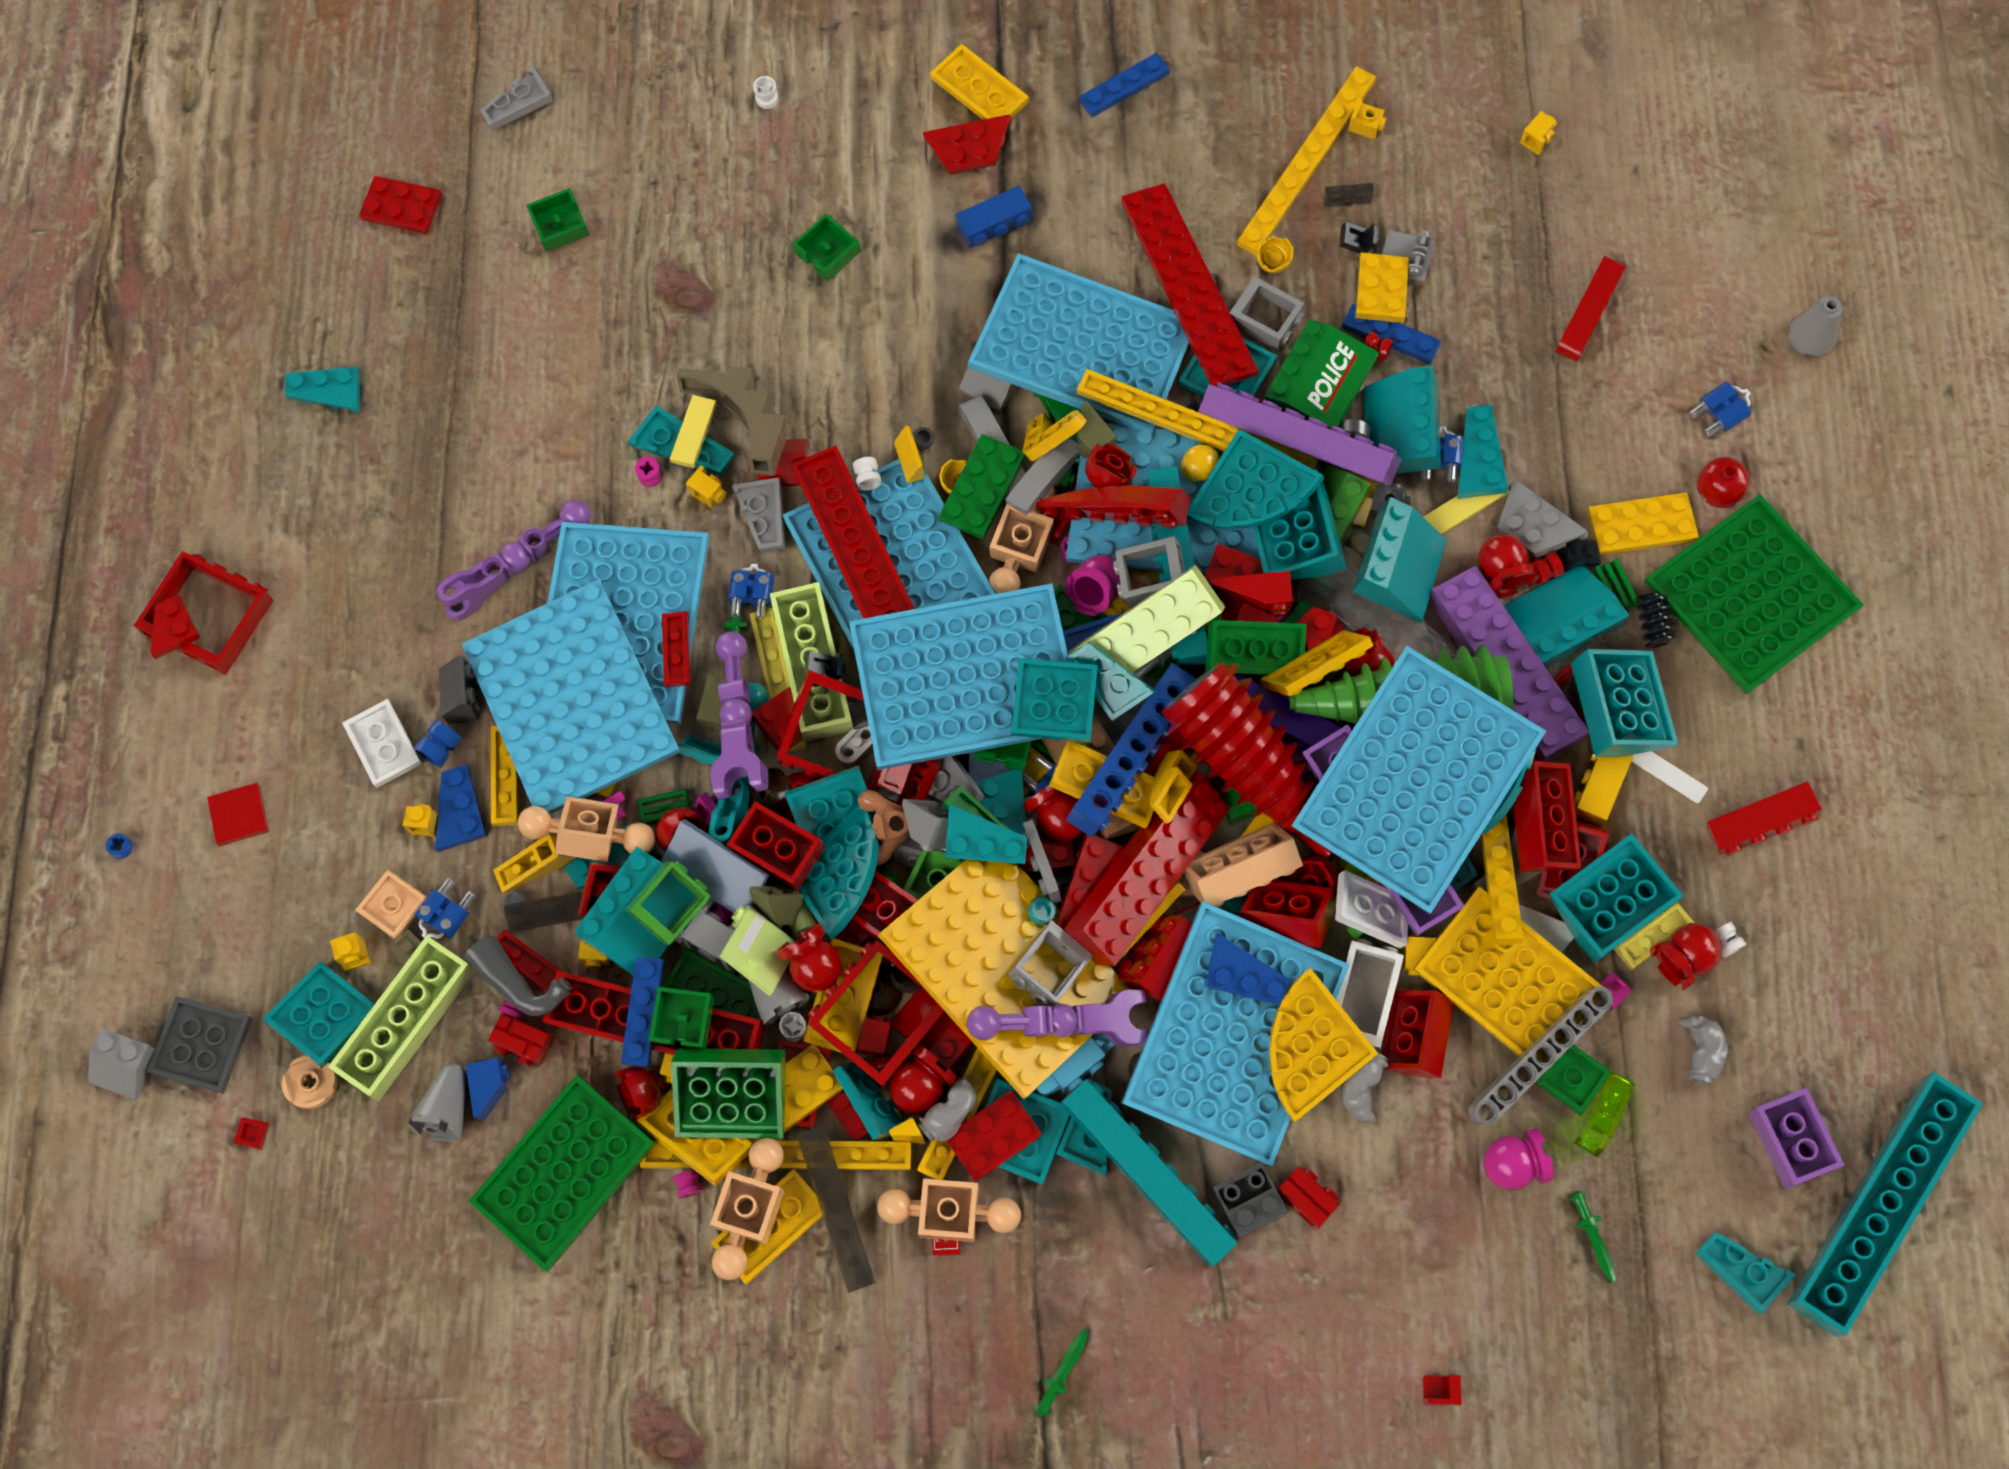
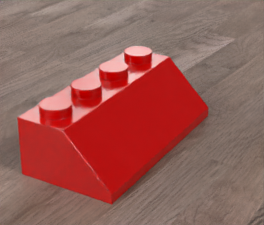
M1533 761L1531 769H1526L1519 785L1523 788L1513 805L1520 871L1549 872L1581 869L1571 766L1566 763Z

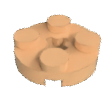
M306 1055L292 1061L286 1075H283V1093L287 1100L299 1108H319L336 1096L338 1085L337 1073L328 1068L329 1062L323 1068H320ZM311 1075L312 1078L316 1079V1083L312 1088L304 1087V1083L308 1081V1076Z

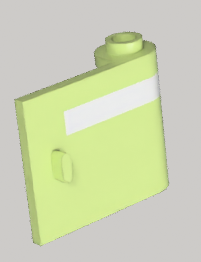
M747 905L745 908L740 906L732 915L734 920L732 926L735 927V930L719 957L770 996L773 994L790 962L787 959L780 961L775 951L787 941L790 944L795 941L750 905Z

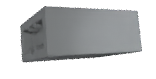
M1255 276L1230 311L1239 331L1276 351H1279L1283 344L1287 345L1293 335L1291 331L1295 326L1299 327L1305 317L1303 313L1304 303ZM1258 296L1291 312L1278 332L1246 316Z
M1175 536L1115 551L1117 560L1113 561L1116 575L1120 577V584H1117L1120 599H1124L1129 606L1138 604L1170 581L1131 590L1127 561L1167 552L1171 579L1173 580L1185 572L1181 546Z
M1051 921L1040 932L1007 975L1012 979L1015 986L1025 989L1031 994L1033 1000L1038 1005L1052 1006L1062 997L1092 958L1093 954L1056 923ZM1043 941L1073 965V968L1053 994L1022 969Z

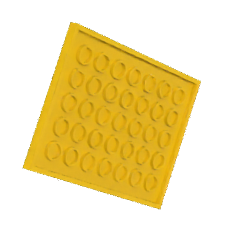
M965 860L886 927L878 937L1017 1093L1025 1099L1093 1034L1069 1035L1064 1038L1055 1037L1051 1034L1027 1037L1024 1036V1030L999 1031L995 1037L984 1041L974 1038L968 1032L966 1026L967 1017L975 1007L989 1006L998 1014H1021L1022 1008L1040 1006L1025 989L1015 986L1007 974L1040 932L1048 925H1037L1030 920L1027 913L1029 904L1038 897H1048L1046 895L1043 896L1041 889L1016 863ZM1055 907V916L1051 920L1054 923L1056 922L1059 913V909L1057 907ZM1043 941L1022 969L1053 994L1073 968V965ZM1090 959L1057 1003L1067 1004L1071 1007L1075 1005L1105 1004L1106 1000L1114 993L1131 989L1118 979V975L1110 966L1096 965Z

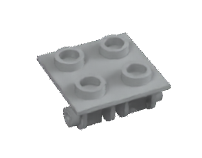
M1388 230L1382 255L1409 257L1408 279L1424 283L1435 241L1431 240L1430 233L1426 230L1420 231L1417 236Z

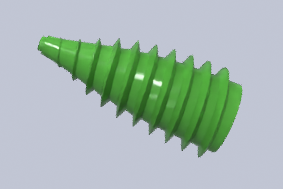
M1480 645L1477 648L1474 657L1470 656L1469 651L1464 646L1457 650L1453 659H1451L1445 648L1439 650L1433 662L1513 710L1512 676L1506 656H1491L1489 650L1484 645ZM1422 650L1420 654L1431 660L1427 651ZM1386 657L1381 659L1378 669L1375 671H1371L1368 664L1363 663L1359 675L1351 677L1348 672H1344L1339 681L1333 683L1326 681L1322 686L1311 689L1307 688L1298 695L1289 696V710H1294L1295 713L1315 715L1318 718L1321 716L1335 719L1337 724L1340 721H1345L1356 726L1393 667Z

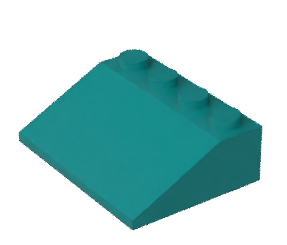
M1433 366L1406 369L1365 386L1364 413L1365 422L1371 426L1370 441L1374 442L1373 446L1378 447L1379 443L1397 451L1396 455L1402 460L1396 474L1441 468L1438 378Z
M1324 481L1321 482L1308 499L1288 514L1274 521L1253 527L1264 573L1290 571V578L1292 580L1322 577L1347 568Z
M1390 497L1377 512L1352 592L1421 623L1447 539L1413 507Z
M1576 566L1563 575L1504 605V608L1545 668L1623 627L1629 617V614L1615 594L1583 566Z
M1587 649L1571 662L1595 757H1622L1673 748L1679 745L1653 651Z
M1632 833L1549 894L1577 944L1594 964L1676 904L1684 896Z
M637 846L573 932L579 940L632 975H634L636 957L661 959L670 946L660 942L624 910L663 865ZM668 873L641 906L668 929L695 896Z

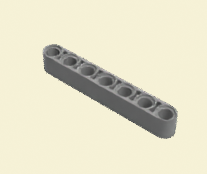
M1605 987L1585 990L1471 1103L1468 1110L1471 1120L1477 1124H1492L1497 1121L1611 1007L1613 996L1610 990ZM1595 992L1601 996L1600 1006H1596L1593 1003L1592 997ZM1576 1011H1579L1583 1016L1581 1025L1576 1024L1574 1021ZM1558 1029L1564 1034V1041L1561 1044L1555 1040V1032ZM1539 1048L1543 1049L1546 1055L1542 1063L1536 1058V1051ZM1520 1067H1523L1527 1073V1077L1523 1082L1517 1077V1070ZM1502 1085L1508 1091V1096L1504 1101L1498 1096V1089ZM1483 1104L1489 1109V1115L1484 1120L1479 1116L1478 1112Z

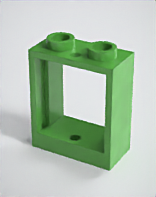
M666 861L624 909L660 942L666 945H670L711 897L706 892L707 886L697 878L692 880L686 874L688 869L678 861L675 863ZM670 873L695 898L667 929L645 910L641 904L665 876Z

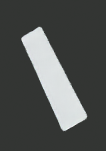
M1652 751L1634 754L1631 762L1695 803H1699L1708 790V787Z

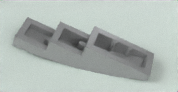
M1068 438L1041 456L1006 497V504L1027 516L1037 501L1043 500L1052 486L1059 484L1079 457L1078 443Z

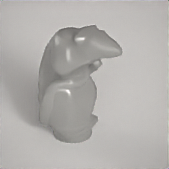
M1693 1015L1679 1019L1678 1024L1691 1030L1689 1035L1696 1042L1697 1047L1691 1057L1689 1081L1700 1085H1711V1081L1717 1080L1718 1075L1723 1070L1727 1057L1728 1045L1725 1034L1718 1023L1708 1020L1703 1016Z
M1381 1053L1377 1054L1343 1083V1105L1350 1111L1352 1117L1361 1122H1376L1375 1115L1371 1111L1372 1098L1370 1088L1381 1080L1383 1068L1388 1067V1063H1386L1388 1059Z
M958 1079L949 1091L946 1103H937L928 1110L924 1118L919 1117L921 1123L918 1124V1127L931 1142L934 1139L946 1141L956 1134L961 1126V1122L974 1109L976 1104V1090L973 1084L968 1080Z

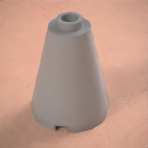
M1833 296L1823 297L1792 321L1788 339L1796 351L1803 355L1810 354L1814 355L1813 357H1821L1834 349L1839 338L1843 305L1840 300Z
M786 970L773 994L770 996L748 980L763 1025H770L780 1020L786 1013H789L796 1006L798 1008L810 999L808 993L793 981L792 976Z
M448 1064V1066L441 1067L409 1118L408 1126L411 1130L420 1135L422 1130L430 1133V1139L443 1142H455L457 1138H461L467 1074L463 1071V1067L457 1064Z

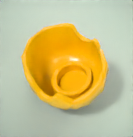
M1273 236L1262 242L1259 246L1257 262L1268 273H1281L1287 270L1292 263L1294 248L1287 238L1281 239Z
M1199 444L1189 448L1181 459L1180 469L1182 475L1192 483L1206 481L1220 459L1218 452L1208 445Z
M950 459L941 467L939 478L941 486L946 493L950 494L967 463L966 460Z

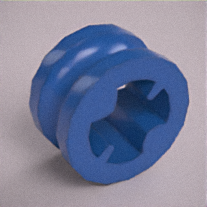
M120 833L110 836L106 841L105 847L107 852L113 857L123 859L130 855L133 844L129 838ZM120 841L123 844L121 845L122 849L118 851L116 843Z

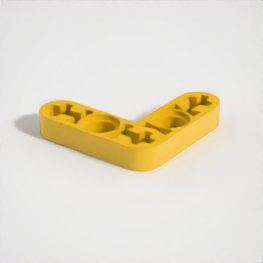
M1075 410L1052 425V422L1044 413L1037 415L1027 426L1023 453L1030 461L1039 459L1078 432L1085 425L1086 419L1078 410Z

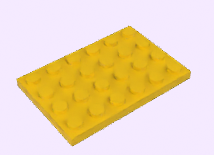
M1480 886L1473 891L1463 904L1465 907L1455 914L1412 969L1440 993L1447 996L1451 1002L1517 1056H1520L1585 990L1603 987L1522 920L1524 938L1522 943L1495 944L1488 893ZM1596 992L1592 997L1594 1004L1600 997ZM1576 1011L1574 1021L1579 1025L1583 1020V1016L1579 1011ZM1558 1029L1555 1032V1040L1561 1044L1564 1041V1034ZM1539 1048L1536 1051V1058L1542 1063L1546 1055L1544 1050Z

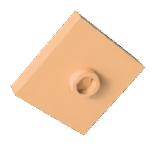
M387 869L355 911L390 937L397 939L416 918L414 914L427 897Z

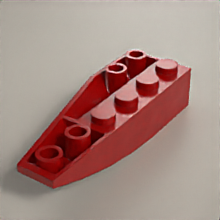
M1138 485L1105 486L1056 495L1037 501L1035 507L1044 516L1053 519L1058 518V516H1066V518L1076 521L1081 520V518H1089L1091 521L1103 523L1105 520H1113V522L1127 525L1128 522H1137L1138 525L1151 527L1152 524H1161L1164 528L1175 529L1176 526L1185 527L1191 497L1184 489Z

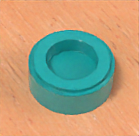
M1038 897L1029 904L1027 913L1033 923L1046 925L1054 918L1056 909L1050 899Z

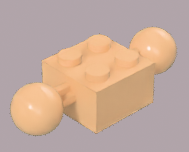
M1053 486L1044 499L1055 496ZM1006 504L989 547L991 558L1005 562L1004 566L995 570L989 578V583L995 594L1020 589L1021 581L1017 574L1019 567L1037 573L1054 532V519L1041 515V511L1035 505L1026 516Z
M567 796L561 819L551 818L547 810L539 806H530L524 809L518 818L520 832L529 839H540L547 835L548 832L557 833L555 854L608 862L612 842L623 844L630 854L636 846L649 853L654 848L656 842L653 829L645 823H633L625 830L616 828L619 804Z
M762 1138L751 1146L749 1161L753 1171L750 1178L728 1171L710 1223L715 1229L731 1233L728 1243L719 1247L712 1257V1268L721 1279L734 1280L745 1272L747 1256L743 1247L746 1239L765 1245L768 1243L785 1193L780 1187L765 1183L768 1174L777 1170L784 1158L781 1145L774 1139Z
M923 1179L921 1200H911L909 1195L900 1189H889L880 1196L877 1203L879 1216L889 1224H900L907 1220L909 1216L920 1217L918 1235L920 1238L975 1242L976 1222H988L994 1231L1009 1233L1017 1228L1021 1220V1210L1018 1204L1010 1198L1002 1197L995 1199L989 1206L978 1205L979 1185L973 1182Z

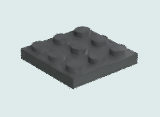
M176 996L146 1072L224 1094L253 1018Z

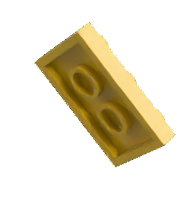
M1360 253L1355 318L1404 323L1409 257Z

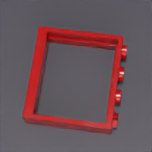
M182 551L133 626L143 635L152 639L155 605L177 595L193 569L254 598V601L219 656L193 643L176 649V651L226 675L270 607L273 599L267 593L268 589L262 587L259 583L250 584L247 582L248 579L239 573L234 572L232 575L226 572L227 569L216 562L211 565L199 554L190 555Z
M807 669L775 757L780 759V765L794 769L796 765L804 768L803 773L818 778L819 774L828 777L839 772L787 753L812 685L815 683L864 701L862 689ZM876 763L869 782H865L867 790H876L882 769L877 770Z
M876 940L874 944L869 941L859 954L863 957L856 965L852 962L845 969L842 975L846 978L838 986L835 983L825 994L828 998L822 1006L816 1004L807 1015L810 1021L807 1024L878 1084L883 1086L943 1014L944 1009L937 1003L880 1073L819 1023L878 952L927 992L894 953L879 940Z

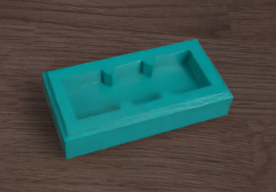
M690 734L678 744L681 751L680 754L697 759L698 762L713 765L722 752L721 745Z

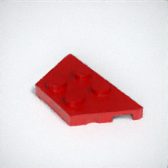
M1010 114L926 131L923 132V136L950 175L996 165L999 158V150L1003 147L1006 139L1005 133L1008 125L1012 123V118Z

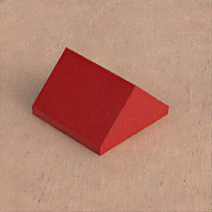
M808 439L786 440L775 476L758 474V480L779 477L782 486H799L800 484L791 464L808 457Z
M604 861L590 863L579 915H587L622 866Z

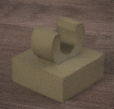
M407 928L393 941L389 948L406 964L421 944V941Z

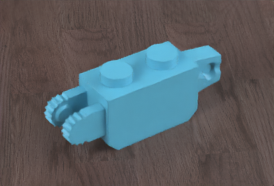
M1096 1034L1090 1037L1037 1087L1038 1095L1047 1098L1059 1089L1063 1093L1068 1089L1071 1092L1074 1091L1083 1082L1082 1078L1089 1073L1095 1075L1105 1066L1103 1062L1106 1060V1054L1115 1044L1103 1034Z

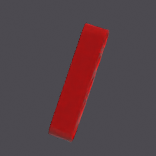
M1606 256L1603 257L1560 339L1555 353L1578 362L1627 265Z

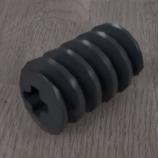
M1649 593L1635 598L1636 601L1641 602L1637 605V610L1643 611L1639 615V620L1647 621L1641 625V630L1649 631L1643 635V640L1650 641L1645 645V648L1665 646L1677 638V635L1668 634V631L1675 628L1674 625L1666 624V621L1673 618L1672 615L1664 614V611L1671 608L1670 605L1662 604L1664 600L1669 598L1668 595Z

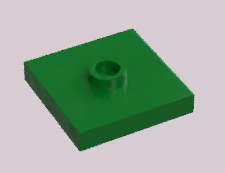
M1573 1044L1534 1084L1581 1116L1612 1071Z

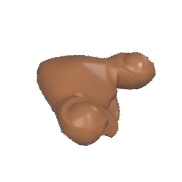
M866 790L860 794L858 804L866 812H876L872 828L875 830L877 839L881 840L877 859V866H881L910 837L902 806L887 800L876 791Z

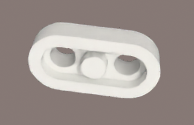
M868 720L857 723L837 744L835 753L841 764L846 766L856 764L873 747L871 736L868 739L862 738L864 733H870ZM849 750L854 752L851 757L844 755Z

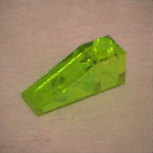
M1611 1072L1589 1110L1573 1144L1598 1158L1612 1140L1635 1084Z

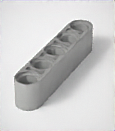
M982 395L958 406L976 443L981 434H984L1010 445ZM1022 466L1006 497L1026 474Z

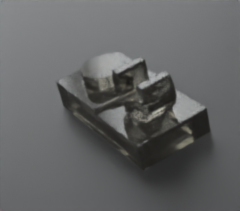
M1314 578L1291 580L1292 594L1296 595L1294 600L1296 603L1303 599L1312 606L1326 611H1330L1333 608L1337 590Z

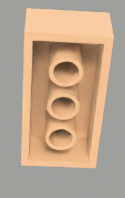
M1272 824L1194 858L1184 871V876L1190 892L1200 902L1203 901L1219 907L1228 899L1241 897L1248 890L1257 886L1268 885L1277 877L1294 873L1303 864L1294 838L1279 825L1272 827Z

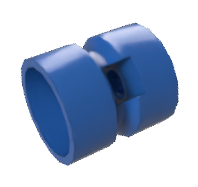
M435 719L427 730L428 737H422L413 749L426 760L441 768L449 757L447 751L454 750L462 738L447 725Z

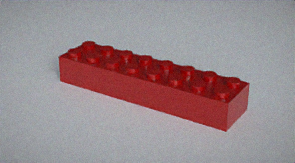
M1194 772L1189 781L1193 786L1170 823L1166 824L1153 811L1146 829L1140 827L1064 928L1072 938L1093 954L1091 959L1096 965L1116 966L1230 810L1227 803L1201 772Z
M557 970L555 979L564 977L572 986L570 990L571 995L563 999L552 1012L544 1015L542 1022L550 1026L624 1044L631 988ZM713 1009L706 1049H760L766 1025H763L762 1021ZM675 1041V1046L653 1043L652 1051L671 1055L675 1054L677 1048L697 1049L684 1047L680 1041Z

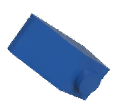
M499 1058L466 1064L473 1117L479 1121L486 1120L508 1089L507 1080H510L509 1068Z

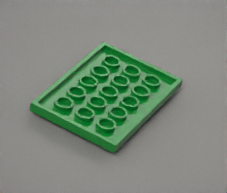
M576 1074L468 1202L542 1270L549 1272L656 1143Z

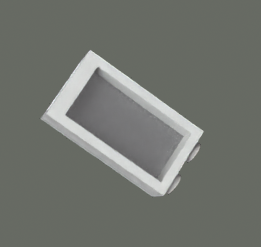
M1357 939V941H1351L1345 963L1350 965L1336 1000L1375 1050L1378 1051L1381 1047L1404 955L1398 954L1399 950L1396 948L1383 946V949L1373 947V943L1368 940Z

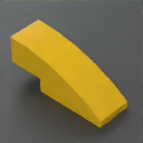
M1183 750L1167 752L1155 775L1151 788L1150 806L1166 824L1170 823L1193 786L1189 780L1197 769Z

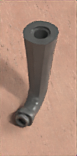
M486 936L478 940L466 951L464 956L465 961L492 988L525 1014L531 1016L546 1015L552 1012L563 999L571 995L570 990L572 986L564 977H561L551 982L550 988L545 994L535 996L510 961L499 939L494 936Z

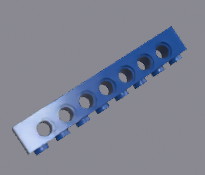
M1174 663L1169 666L1154 688L1156 691L1148 697L1071 810L1066 821L1092 838L1098 829L1102 832L1105 830L1112 819L1108 814L1111 810L1115 813L1124 801L1120 796L1123 792L1129 794L1137 782L1133 777L1136 773L1141 776L1149 764L1145 759L1148 755L1154 757L1161 746L1157 741L1160 737L1163 739L1167 737L1166 735L1171 724H1169L1170 722L1161 711L1197 678Z

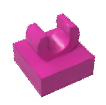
M621 791L602 801L619 804L617 820L626 816L620 804L626 801Z
M706 792L698 796L691 810L705 817L704 825L708 829L713 810L717 807L716 802L718 798L716 795L710 797Z
M1613 971L1600 983V985L1612 993L1613 1003L1610 1007L1611 1010L1632 991Z

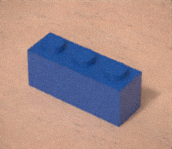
M1019 185L956 214L957 228L969 249L974 246H981L987 240L996 236H1003L1009 230L1018 226H1025L1029 221L1033 220L1032 206Z

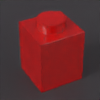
M875 1015L871 1019L864 1018L858 1044L859 1054L873 1057L886 1056L892 1032V1025L887 1022V1018Z

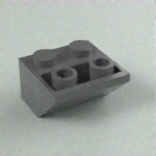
M457 656L439 668L441 715L448 724L478 720V711H481V701L476 693V688L480 686L472 670V665L468 664L463 656Z
M1262 1162L1213 1187L1224 1217L1231 1230L1235 1233L1237 1241L1286 1216L1288 1213Z

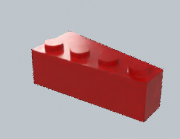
M1807 781L1707 821L1706 828L1719 855L1726 853L1727 856L1740 852L1742 850L1741 847L1752 844V846L1761 844L1768 840L1767 838L1786 834L1794 828L1819 820L1822 808Z

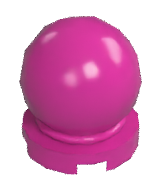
M1098 554L1087 558L1081 563L1079 568L1067 577L1064 584L1066 597L1069 595L1071 601L1075 604L1073 608L1083 615L1096 616L1098 613L1106 611L1111 606L1112 601L1119 597L1117 584H1120V577L1115 573L1113 566L1115 559L1113 557Z
M1538 1128L1524 1131L1523 1139L1517 1136H1503L1489 1145L1484 1152L1483 1167L1487 1178L1504 1190H1520L1530 1185L1534 1178L1540 1184L1550 1182L1554 1178L1550 1155L1544 1156L1540 1143L1545 1142Z

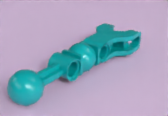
M756 682L748 683L751 712L769 701L767 689ZM751 718L749 724L752 727L754 753L757 755L759 746L754 739L756 723ZM749 777L737 779L733 784L732 792L739 788L740 791L729 798L718 800V805L711 815L709 835L727 846V843L748 813L750 801L748 788L752 786L749 782Z

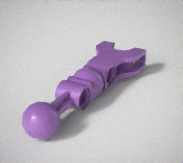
M581 500L566 502L561 508L560 517L544 529L530 528L526 530L522 537L519 536L517 538L518 542L506 544L500 550V554L496 552L493 557L484 559L467 571L456 572L441 582L437 587V595L445 604V611L448 617L454 621L464 620L476 612L484 600L503 586L508 578H513L512 573L525 571L530 561L534 563L535 559L544 557L548 552V543L560 535L562 522L589 524L591 510L588 505ZM535 541H539V542H540L539 544H537V545H535V546H532V545H531V544H532L533 542H535ZM493 570H499L496 574H490ZM447 589H456L453 595H445ZM461 602L463 603V609L461 611H452L455 605H458Z
M732 631L722 634L717 639L715 646L717 656L725 661L726 682L719 683L718 685L719 701L722 704L719 712L722 728V752L712 765L710 771L712 789L719 800L731 797L733 784L741 777H749L750 784L757 792L768 789V770L754 753L752 727L749 724L752 717L750 689L747 680L741 678L740 661L746 655L748 646L746 639L741 634Z
M1122 990L1111 995L1105 1004L1075 1005L1071 1007L1067 1004L1057 1003L1052 1006H1031L1022 1008L1021 1014H998L992 1007L982 1005L975 1007L969 1013L966 1026L968 1032L974 1038L984 1041L992 1039L999 1031L1024 1030V1036L1027 1037L1051 1034L1055 1037L1064 1038L1069 1035L1103 1034L1118 1047L1144 1045L1149 1031L1135 1028L1130 1022L1129 1011L1132 1006L1146 1003L1147 993L1145 990Z

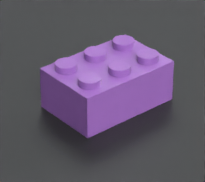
M1807 1088L1756 1107L1748 1112L1784 1189L1845 1166Z

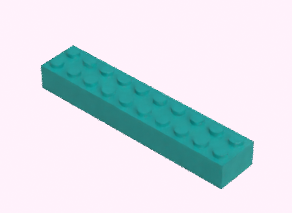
M1935 1072L1921 1079L1787 1305L1836 1338L1848 1334L1984 1103Z

